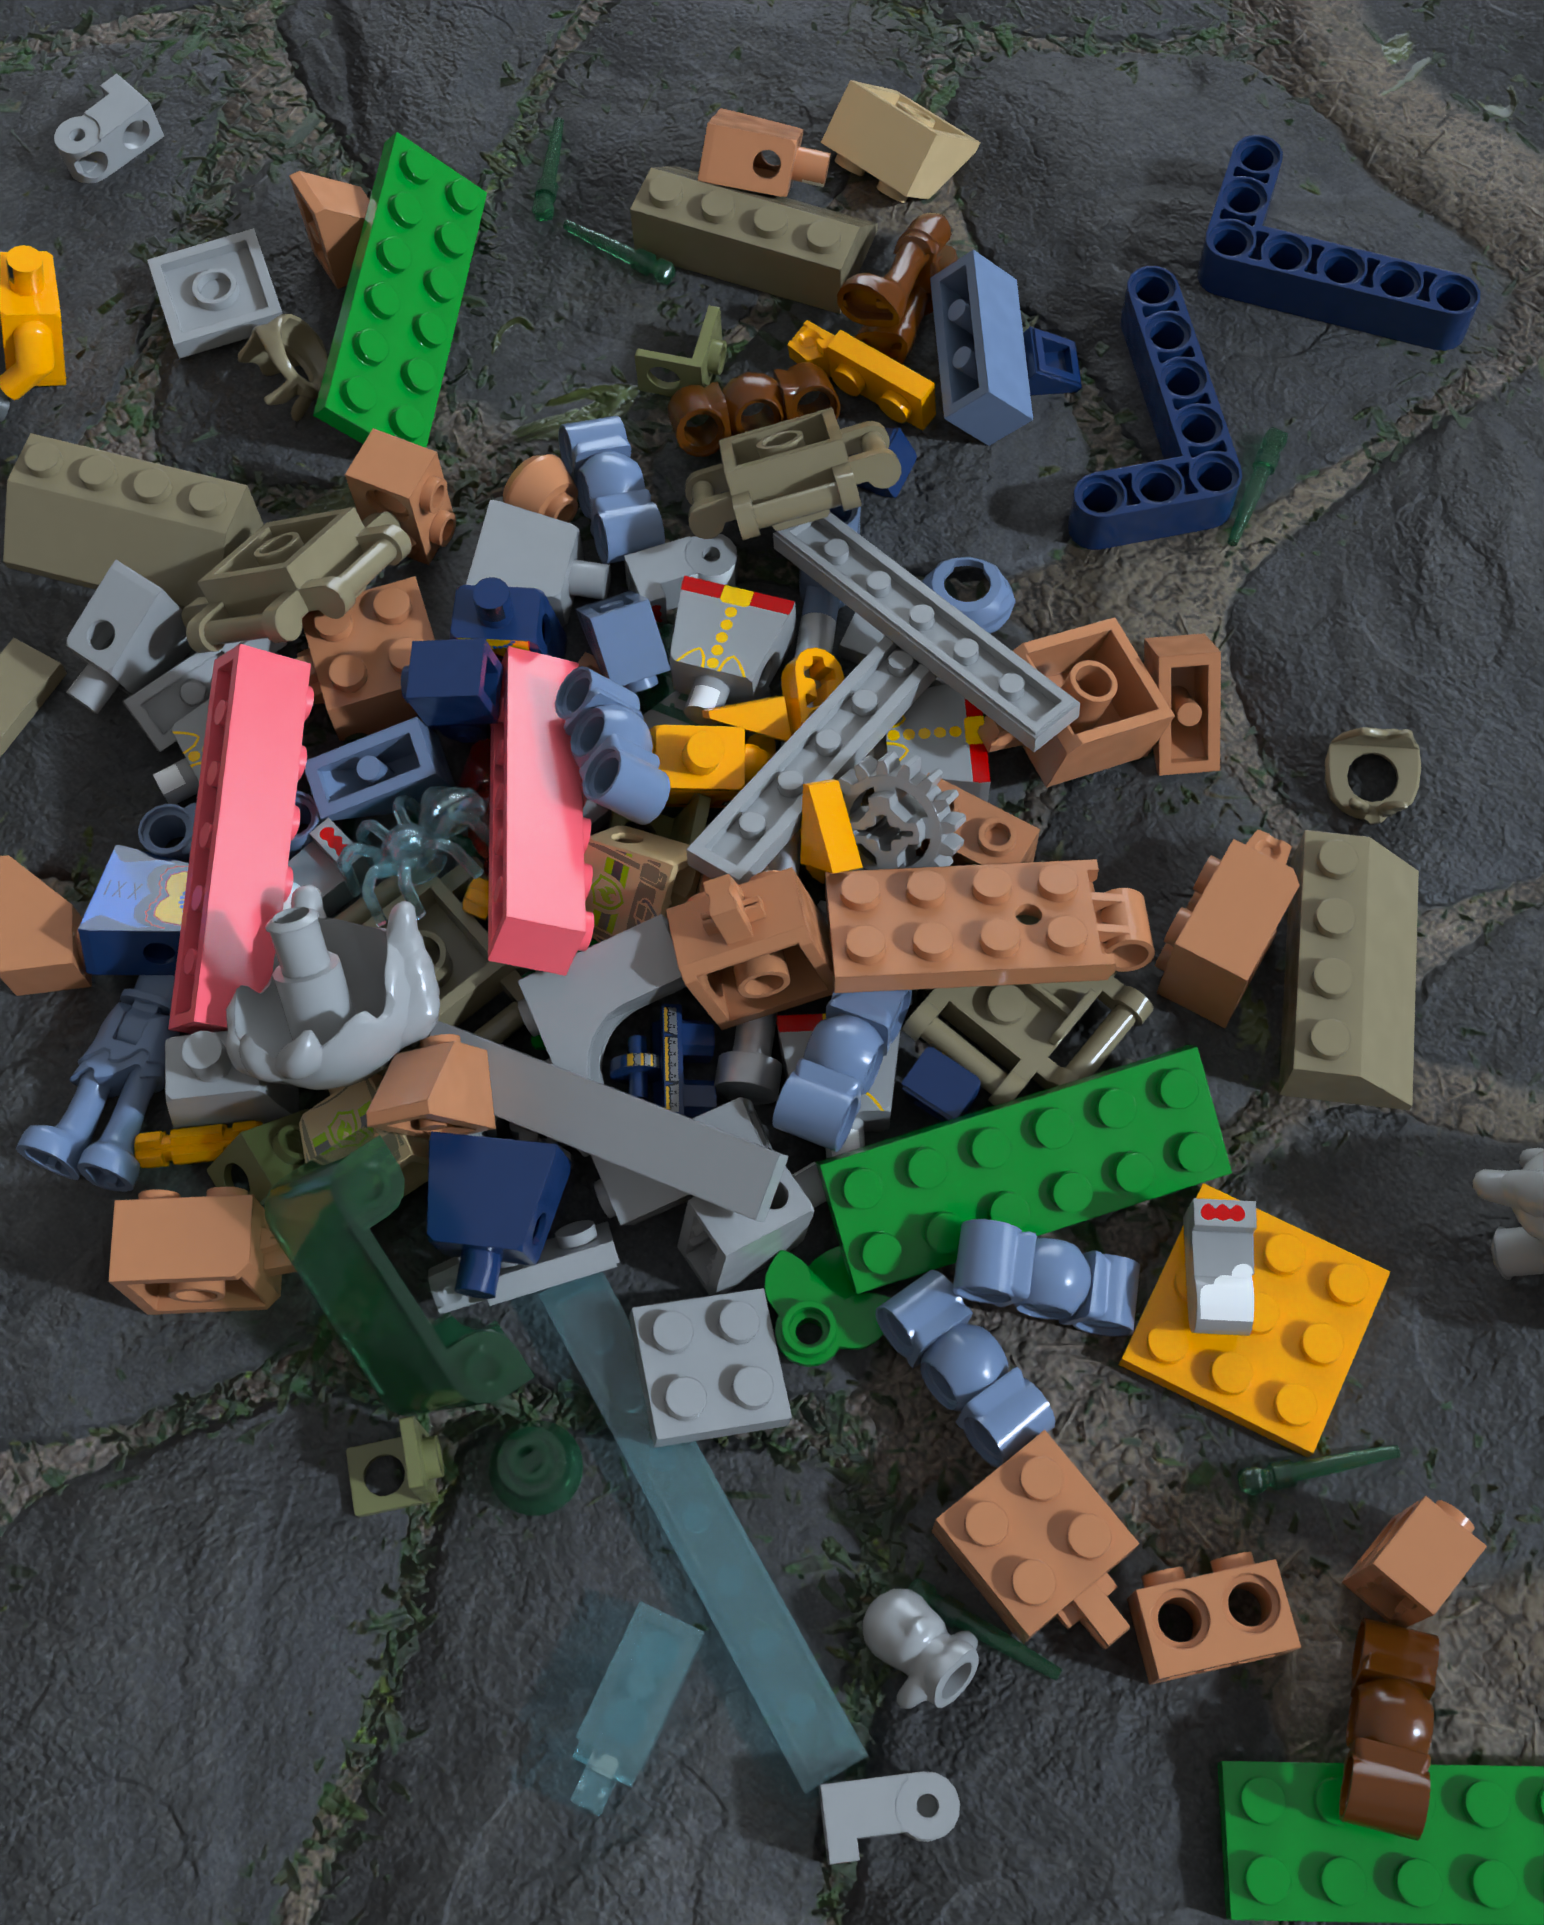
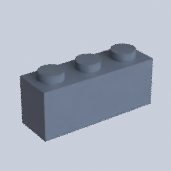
M972 250L932 276L930 282L944 419L990 446L1033 420L1017 279L975 250Z

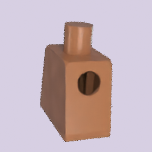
M720 108L707 123L698 181L787 197L794 181L824 187L831 153L801 147L803 129ZM771 150L775 152L780 158V165L769 164L765 160L762 151Z

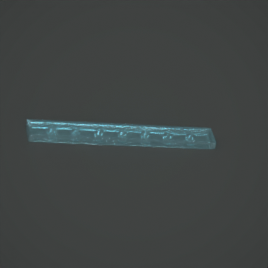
M603 1271L550 1287L539 1293L538 1296L804 1794L806 1795L867 1758L868 1754L696 1441L654 1448L630 1321Z

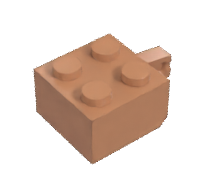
M416 576L363 591L356 598L354 606L339 619L330 618L320 610L309 611L302 618V625L309 648L297 654L298 657L295 659L311 664L308 686H311L314 691L313 704L325 703L339 740L354 742L414 717H418L422 721L412 706L404 700L401 690V673L403 667L410 664L412 641L435 640Z
M1114 617L1028 641L1013 650L1019 657L1080 702L1079 717L1036 752L1026 747L987 715L984 718V724L979 727L977 733L988 752L1022 745L1047 788L1148 756L1175 715Z
M1257 830L1246 844L1233 839L1222 860L1212 855L1208 858L1193 887L1195 892L1187 908H1180L1165 936L1164 942L1166 944L1155 964V967L1164 971L1157 994L1226 1028L1277 934L1276 928L1300 885L1294 869L1286 865L1292 848L1291 845L1283 840L1272 837L1269 833Z
M792 867L782 871L768 870L760 872L751 877L748 882L740 885L737 884L730 874H726L703 882L705 892L693 895L686 903L666 909L677 964L683 981L721 1030L833 994L834 985L828 924Z
M214 1187L207 1190L205 1197L182 1198L179 1193L174 1191L146 1190L140 1192L136 1200H115L108 1282L147 1315L267 1310L281 1296L282 1274L320 1267L322 1230L316 1221L270 1216L253 1194L249 1195L248 1191L242 1188Z
M1046 1430L1042 1431L935 1519L932 1529L934 1536L1009 1630L1023 1644L1055 1617L1067 1630L1080 1621L1103 1649H1107L1130 1629V1625L1107 1597L1118 1588L1108 1572L1131 1554L1140 1543Z

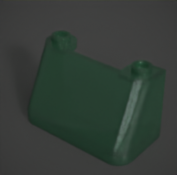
M367 1125L363 1126L281 1178L270 1189L265 1200L264 1214L270 1231L381 1401L392 1412L402 1416H419L492 1403L504 1398L535 1377L516 1346L507 1338L496 1320L486 1327H469L460 1323L450 1312H447L430 1324L369 1228L389 1216L399 1206L404 1195L405 1178L400 1165L374 1128L367 1127Z

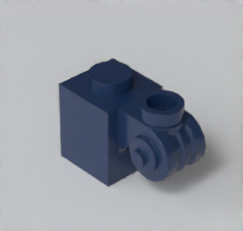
M485 638L412 641L410 664L404 666L401 673L402 695L404 700L412 706L423 723L430 729L439 730L444 736L461 743L480 742L487 738L488 724L498 723L504 667Z

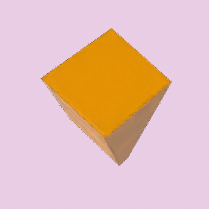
M773 696L701 710L702 717L732 727L745 728L746 731L787 742L791 737L784 696Z
M835 779L803 784L800 854L801 864L832 874L863 868L839 780Z

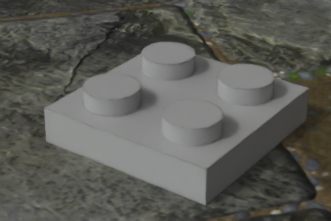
M254 228L147 260L179 359L250 338L254 327L268 324L274 318L283 314Z
M764 1288L639 1306L631 1309L629 1320L654 1448L788 1426L792 1419Z

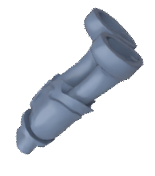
M139 975L133 989L123 990L120 996L121 1002H118L107 1015L94 1041L78 1060L79 1066L70 1078V1082L78 1087L62 1119L55 1127L30 1125L21 1135L16 1146L19 1154L36 1165L69 1179L78 1180L82 1174L90 1183L103 1189L122 1192L134 1189L140 1173V1163L134 1157L135 1137L140 1133L153 1094L165 1088V1042L171 1037L180 1036V1032L168 1030L174 975ZM119 1096L101 1138L98 1142L91 1144L107 1099Z

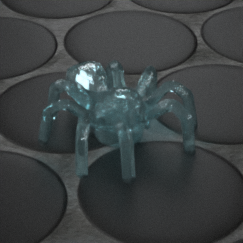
M444 785L429 787L423 793L420 804L411 796L403 795L396 797L392 803V811L398 825L390 831L376 820L369 819L361 822L356 830L358 843L349 844L343 848L337 860V867L351 895L356 897L362 892V897L377 927L383 926L387 922L374 893L376 879L398 876L399 889L405 901L413 904L416 919L420 920L426 915V911L413 886L430 881L443 870L447 862L445 852L451 854L474 879L483 875L484 871L459 844L446 840L470 827L489 846L490 830L480 820L487 810V802L474 790L463 787L447 788ZM404 807L416 817L418 824L410 822ZM370 831L383 841L381 848L372 846L368 837ZM355 855L365 856L369 867L372 866L365 874L362 888L351 866Z

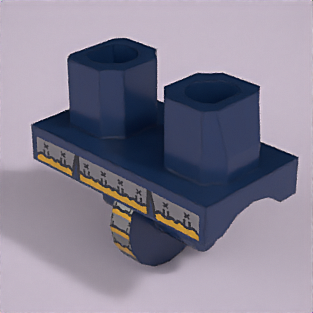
M662 1004L660 1007V1020L652 1022L650 1025V1054H647V1037L641 1035L630 1036L628 1038V1054L617 1056L610 1061V1078L616 1082L629 1084V1094L648 1101V1084L651 1083V1103L692 1119L717 1108L714 1081L685 1080L683 1078V1063L709 1064L713 1058L715 1047L714 1024L693 1019H682L681 1004Z

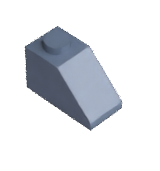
M630 590L575 609L602 676L636 693L657 685L659 682L656 675L671 670L648 598Z
M418 717L308 759L305 767L310 789L320 819L323 821L328 817L331 821L400 813L457 791L439 736Z

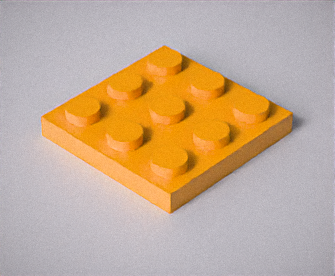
M1204 1183L1196 1196L1197 1199L1238 1200ZM1256 1208L1257 1229L1253 1233L1254 1275L1252 1276L1254 1286V1320L1250 1336L1192 1333L1188 1320L1183 1225L1119 1365L1309 1458L1316 1449L1390 1275V1271Z

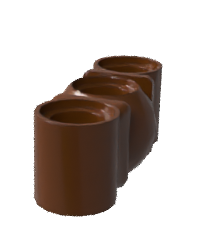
M801 362L791 366L787 371L782 369L773 370L774 379L764 373L745 372L732 378L722 391L718 381L712 382L706 387L700 385L683 387L671 397L668 404V417L679 446L687 454L695 457H706L720 449L719 440L827 408H833L837 420L840 414V402L823 369L811 362ZM820 391L818 398L814 402L807 405L798 404L800 398L806 393ZM753 403L765 404L763 409L755 415H742L744 409ZM706 414L709 416L703 425L698 427L685 426L687 421L695 415Z
M1364 1617L1361 1620L1352 1661L1351 1676L1353 1685L1350 1693L1352 1701L1346 1730V1745L1350 1750L1344 1761V1773L1339 1799L1340 1821L1416 1841L1421 1838L1427 1819L1431 1780L1428 1770L1431 1765V1757L1428 1754L1433 1735L1434 1708L1429 1701L1436 1688L1435 1679L1439 1660V1637L1437 1635Z

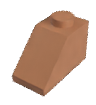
M298 171L289 175L313 253L336 288L340 289L348 284L370 200L360 186Z
M1205 633L1144 638V666L1175 715L1153 747L1158 775L1220 771L1221 651Z
M9 855L0 856V978L16 996L92 987V974H87L78 932L83 918L71 903Z
M441 1034L421 1039L420 1049L395 1054L366 1112L367 1127L430 1140L431 1131L469 1135L496 1129L487 1050L461 1043L459 1035Z

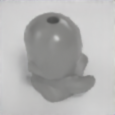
M892 1589L879 1595L868 1607L862 1625L865 1644L876 1657L908 1676V1679L897 1694L898 1706L910 1709L923 1701H928L937 1708H943L952 1703L966 1689L974 1677L979 1663V1656L976 1651L978 1640L970 1631H959L950 1635L941 1617L928 1605L922 1596L911 1589Z

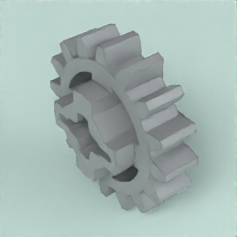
M888 751L878 762L872 755H869L860 761L854 769L851 768L838 779L862 866L867 870L951 866L954 862L951 856L964 844L965 840L954 832L966 821V815L951 811L949 807L959 796L957 789L941 791L937 784L940 782L943 772L939 768L932 771L928 776L920 772V756L914 755L902 766L896 751ZM874 787V794L868 798L869 804L861 806L866 790ZM924 839H930L926 853L916 857V850L921 846V842ZM863 868L854 869V870H849V871H858V870H862Z

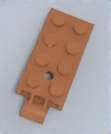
M1097 859L858 870L834 874L825 872V898L834 993L1108 980L1115 971H1134L1146 966L1154 958L1155 950L1145 899L1139 891L1130 888H1117L1104 893L1095 892L1093 881L1097 879L1099 871ZM1030 915L1038 918L1040 921L1033 925H1026L1019 922L1016 916Z

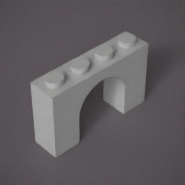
M660 914L589 947L585 952L580 951L576 953L566 976L537 971L518 980L525 997L518 1001V1008L523 1022L533 1037L541 1035L550 1057L544 1060L545 1062L604 1084L602 1074L604 1051L616 1027L634 1011L687 987L678 968L668 918ZM739 1097L693 1118L699 1122L772 1149L753 1103L749 1099ZM579 1150L583 1157L592 1156L601 1178L594 1182V1189L599 1203L609 1218L617 1216L620 1225H636L695 1197Z

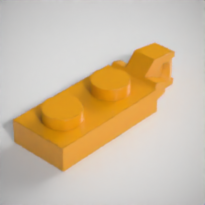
M806 320L800 330L787 344L789 357L797 364L811 362L820 366L826 375L832 377L835 384L845 393L851 396L863 395L878 404L880 409L896 422L904 423L907 421L924 431L936 415L934 382L842 330L833 335Z

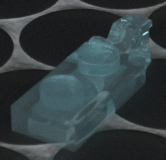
M639 1602L575 1737L579 1742L572 1758L586 1765L570 1799L576 1806L600 1816L617 1781L632 1788L639 1771H644L705 1638L704 1631L646 1603Z

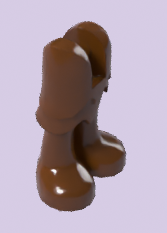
M925 213L918 216L899 237L893 254H896L895 259L884 277L871 273H858L848 278L837 293V304L842 313L853 322L865 325L860 329L855 338L900 364L904 363L912 351L923 316L933 312L930 278L958 260L956 250L946 245L952 234L949 222L945 216L939 213Z

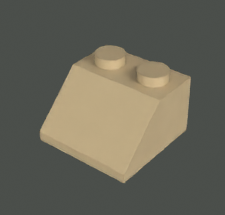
M850 80L821 141L822 144L838 153L834 160L838 165L859 176H863L865 171L880 180L877 185L879 191L902 203H905L908 197L929 200L976 153L981 143L896 90Z

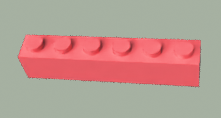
M243 644L235 646L214 660L168 1030L188 1034L198 1031H228L226 1008L232 1000L236 989L243 985L249 986L254 991L261 993L273 973L275 949L271 935L266 931L265 926L277 913L283 911L284 902L288 899L293 886V870L288 866L290 844L296 836L300 824V809L295 805L297 782L302 777L307 763V750L302 745L304 722L310 715L314 701L313 688L308 686L310 663Z
M508 646L501 663L504 669L498 723L491 724L488 961L566 976L577 951L585 952L588 949L594 929L593 912L586 911L585 901L589 895L593 877L592 865L584 863V854L591 835V819L583 817V808L587 801L583 794V779L580 777V768L576 765L571 753V736L566 734L564 730L565 720L557 715L555 709L556 696L562 682L570 672L579 667V663Z

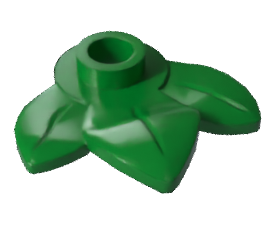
M840 1246L823 1253L809 1267L792 1253L780 1250L770 1264L765 1276V1295L771 1307L778 1315L775 1327L776 1343L781 1353L789 1361L797 1365L813 1367L824 1364L839 1349H865L884 1335L878 1325L875 1313L876 1308L891 1297L876 1293L863 1292L856 1294L852 1290ZM805 1323H812L819 1327L822 1336L814 1344H804L796 1336L797 1329Z

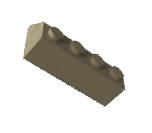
M677 166L650 168L630 208L635 255L841 314V309L837 304V293L848 278L859 273L877 233L878 223L786 197L698 181V172Z
M30 433L7 480L3 562L7 568L96 590L115 560H118L162 588L183 611L194 599L205 597L198 581L264 524L248 485Z
M1305 830L1290 862V867L1294 869L1300 885L1288 906L1279 1095L1409 1111L1412 1108L1419 871L1370 837Z

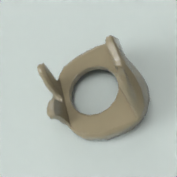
M281 314L268 324L258 325L253 328L248 342L238 353V362L256 363L265 376L282 373L286 378L285 383L265 396L264 401L267 405H279L288 402L296 395H300L291 410L292 419L296 422L300 421L311 403L318 398L328 357L323 341L304 320L293 314ZM301 365L308 376L309 382L300 376L294 367Z
M1361 727L1343 732L1331 741L1325 758L1324 782L1329 798L1343 813L1373 825L1382 823L1388 816L1392 817L1397 812L1407 809L1414 802L1419 789L1421 759L1419 745L1414 739L1412 731L1408 729ZM1375 754L1384 757L1392 764L1396 772L1397 782L1395 790L1389 797L1382 801L1370 802L1359 798L1353 793L1348 784L1347 774L1349 766L1356 758L1362 755Z

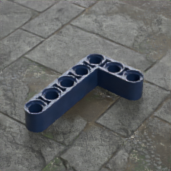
M1264 135L1246 136L1237 142L1233 149L1205 236L1197 273V279L1201 287L1216 296L1433 350L1446 351L1454 349L1462 343L1480 302V290L1471 278L1460 273L1264 226L1282 164L1283 151L1275 140Z
M1145 266L1137 269L1130 275L1120 320L1122 332L1164 460L1094 472L1084 476L1077 482L1073 493L1068 531L1074 542L1090 550L1112 548L1221 526L1230 518L1242 479L1241 466L1178 281L1170 271L1159 266ZM1091 510H1098L1104 513H1097Z

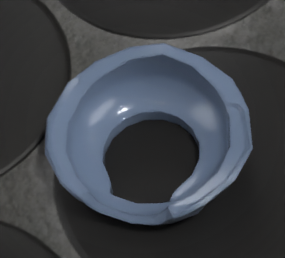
M970 556L941 561L922 580V583L989 634L998 631L1006 623L1016 603L1012 588L998 567L988 561ZM954 567H977L983 569V573L990 583V589L983 598L977 601L963 602L954 599L947 593L944 588L945 579L953 572Z

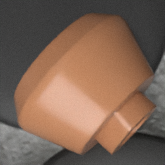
M553 454L536 455L526 459L513 471L503 491L504 503L567 523L572 521L578 510V489L563 461Z

